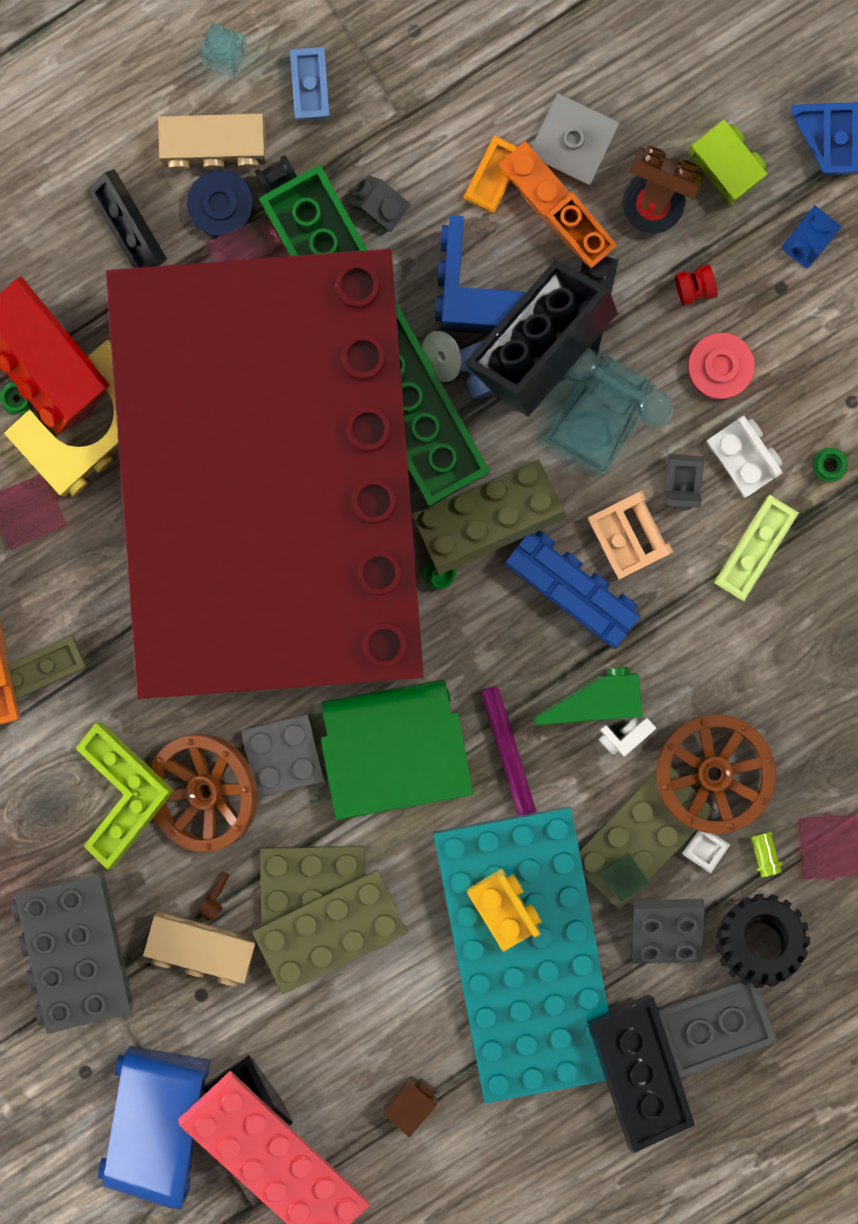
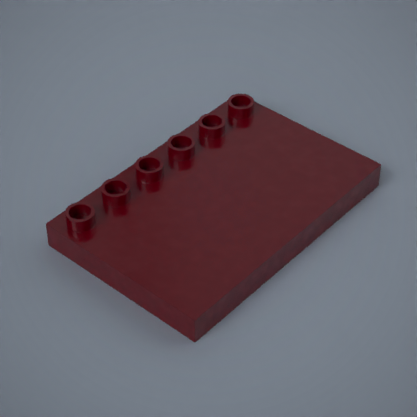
M378 249L105 270L137 699L424 678L392 250Z

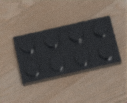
M646 995L587 1021L630 1151L633 1153L638 1152L695 1126L654 997Z

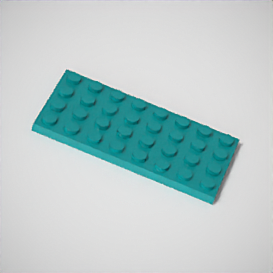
M571 806L433 831L484 1103L606 1081L587 1021L607 1013L609 1010ZM502 868L507 876L515 875L524 891L519 896L525 906L530 904L534 906L542 920L538 924L541 935L536 938L531 935L504 952L467 894L468 888Z

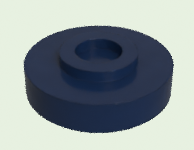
M215 170L205 173L194 182L188 194L187 207L192 221L200 231L211 237L228 238L240 233L249 224L254 211V199L249 186L240 176L230 171Z

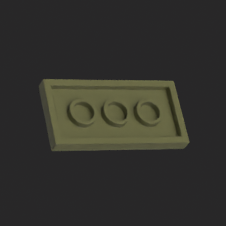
M539 459L412 515L439 575L567 519L560 500Z
M670 767V780L681 777ZM656 770L579 849L584 877L618 910L639 891L696 831L676 819L663 803L657 787ZM691 786L673 790L679 803L688 811L697 792ZM705 801L698 818L707 820L716 810Z
M378 869L252 931L282 995L409 932Z

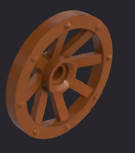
M705 715L685 722L667 738L658 756L656 782L663 803L676 819L684 825L701 832L722 834L733 832L749 825L765 810L774 791L776 767L767 742L751 725L727 715ZM710 727H722L733 730V734L719 755L715 757ZM698 730L704 756L703 760L679 746L689 735ZM745 738L753 746L758 758L730 764L728 760L742 739ZM673 756L696 769V773L670 780V766ZM712 767L718 770V777L715 780H711L708 776V771ZM761 768V783L758 792L732 779L733 774ZM699 783L700 787L687 811L679 803L673 790ZM728 788L752 803L742 813L733 817L724 789ZM710 791H713L722 821H708L698 818Z
M190 734L170 742L157 754L150 768L164 780L166 770L188 782L185 788L173 789V794L167 800L174 801L188 798L191 804L180 818L175 821L166 802L154 816L160 829L173 842L188 850L213 852L235 843L247 832L253 822L257 809V785L247 760L232 744L210 734ZM188 748L198 774L173 760V758L182 750ZM201 748L219 755L212 773ZM228 765L234 771L238 783H224L222 780ZM225 795H241L239 814L236 813L226 800ZM216 807L231 825V828L225 834L216 837ZM201 810H204L203 837L196 836L185 830Z

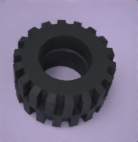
M755 894L751 899L749 897L742 899L727 913L721 922V927L717 931L716 938H719V942L716 944L717 953L721 952L722 955L720 962L722 966L727 965L730 968L728 972L730 976L734 978L737 975L741 978L740 983L744 985L753 983L755 984L754 988H763L765 985H769V987L776 986L793 975L807 957L808 951H806V948L810 945V937L806 936L805 933L809 929L807 922L801 923L799 918L802 916V913L798 909L795 912L789 908L792 903L786 899L783 902L777 901V895L770 894L768 898H764L763 894ZM763 923L772 927L777 932L781 941V952L775 959L766 960L758 958L747 949L744 942V930L749 924Z

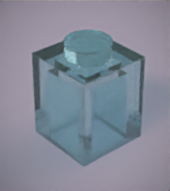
M212 23L199 53L202 64L235 78L248 48L245 36Z

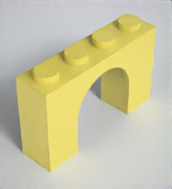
M106 340L88 356L89 360L110 384L107 392L113 403L114 415L111 427L103 438L94 444L84 447L66 445L31 410L27 411L4 432L56 492L64 497H67L69 494L74 497L81 492L88 484L85 479L95 470L97 473L104 471L114 461L111 456L119 449L111 342L109 340Z

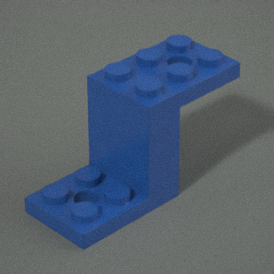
M450 215L449 225H442L441 252H447L446 260H439L438 287H444V295H437L435 321L442 322V331L490 334L526 292L459 287L464 216Z

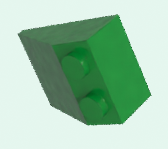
M627 666L606 668L607 675H598L533 715V722L535 725L643 717L639 674L630 673V667Z

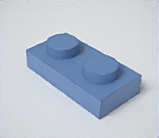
M325 48L290 49L296 122L330 119Z

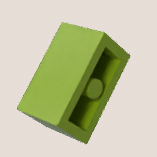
M723 120L692 144L688 154L731 207L765 179L767 172L764 169L767 166L757 152L753 151L751 153L744 145L745 138L741 131L734 124L729 126Z

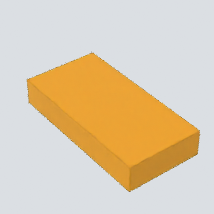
M494 135L463 200L494 215L511 182L498 165L517 146Z

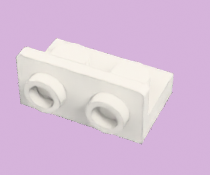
M744 415L705 442L742 497L746 498L781 475L783 472L779 466L783 463L772 447L767 449L761 441L760 437L763 436V433L757 423L752 418L747 420Z
M633 717L619 730L623 735L619 739L606 725H603L599 728L603 736L598 740L613 756L619 752L625 757L650 735L656 727L648 718L643 717L639 721L636 717Z

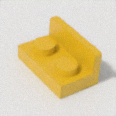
M502 868L468 888L467 894L504 952L531 935L534 938L541 935L538 924L542 920L532 904L525 906L519 896L524 891L515 875L507 876Z

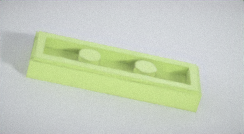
M768 495L715 579L714 584L741 601H745L799 512L773 496Z

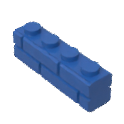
M539 530L536 534L524 537L504 563V566L610 647L616 649L641 615L635 612L638 605L624 594L617 598L607 589L611 584L595 572L590 577L579 568L583 563L566 551L562 556L552 547L555 542Z

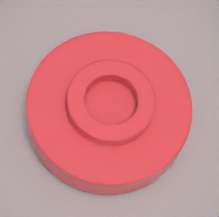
M715 333L704 337L692 349L687 362L688 377L693 387L703 396L715 400L729 399L741 393L751 382L755 367L754 357L748 345L739 337L729 333Z

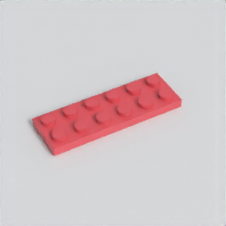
M231 1071L178 1119L180 1127L286 1224H351L370 1206L367 1198Z

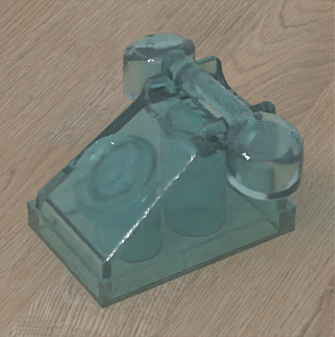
M588 348L565 374V377L570 381L579 383L544 442L604 477L638 418L640 417L648 426L660 427L671 419L674 412V404L669 395L656 390L657 386L648 379L618 363L610 356H605L600 352L596 356L595 352Z

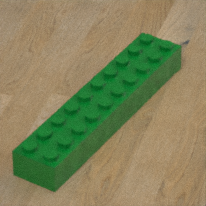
M320 164L259 198L263 209L289 256L368 250ZM396 302L408 470L428 507H431L490 474V470Z

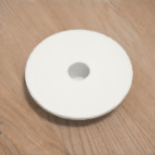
M443 331L431 332L425 338L422 349L440 381H452L461 370L462 358L460 349L456 341L448 333Z

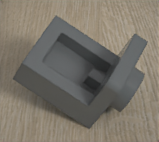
M370 175L356 184L352 192L353 196L349 201V204L354 208L362 210L388 232L394 229L411 205L382 179Z
M669 454L664 489L666 505L682 511L701 507L700 493L705 462L704 456Z

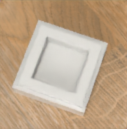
M696 830L681 853L711 873L730 844L713 833Z

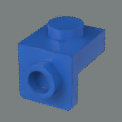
M814 205L781 248L803 267L809 268L842 226Z

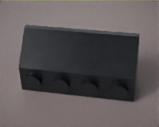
M554 260L465 361L466 366L502 402L529 417L617 316L618 312L609 288Z

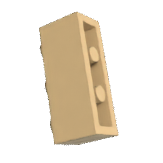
M263 114L158 117L159 159L170 170H188L189 165H203L204 169L217 170L223 169L224 164H238L239 168L252 169L259 167L258 163H267L266 121Z
M158 911L153 917L143 956L151 958L150 963L159 967L170 968L171 964L184 967V973L204 977L206 973L217 976L219 983L237 986L238 982L244 984L248 978L257 942L255 937Z

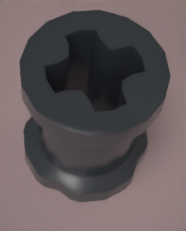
M286 155L281 156L279 162L265 170L257 169L254 171L266 194L297 177Z

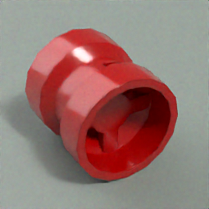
M709 264L699 266L694 272L689 273L684 270L674 274L677 293L683 307L694 304L700 298L710 300L718 297L715 277Z

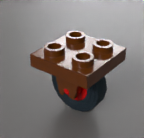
M650 145L646 149L639 147L629 173L637 176L631 180L625 189L623 208L626 217L634 227L640 231L654 234L665 232L677 224L684 212L685 196L695 199L703 173L698 171L699 166L684 159L675 162L666 158L667 153Z

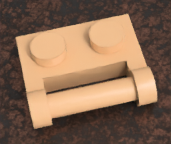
M643 490L587 518L617 580L674 552L670 544L665 543L644 502L647 498ZM631 507L653 548V551L647 554L644 553L623 512Z

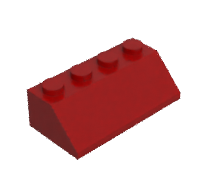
M22 276L13 281L0 293V369L9 375L17 385L20 394L29 400L39 412L44 424L51 427L58 436L88 417L110 387V384Z

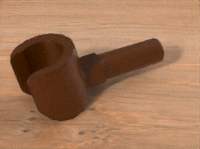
M223 871L213 890L200 905V913L209 921L213 920L223 908L215 901L230 876Z

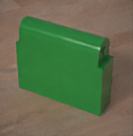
M445 679L322 701V715L327 735L321 737V743L336 820L473 795L458 711L451 712L449 703L451 699Z

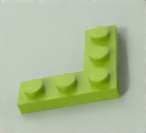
M97 722L76 747V750L123 794V797L84 845L109 870L117 865L173 794L174 790L103 722Z

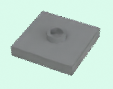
M557 93L531 148L549 169L590 187L620 122Z

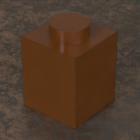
M410 1076L384 1106L383 1115L410 1137L437 1106V1098L434 1096L436 1090L424 1079L420 1078L417 1081Z

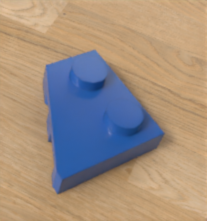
M858 102L791 105L792 115L823 175H858Z

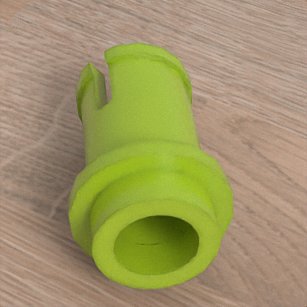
M772 831L750 836L759 866L755 869L760 871L761 877L781 873L780 866L783 865V862L778 860Z

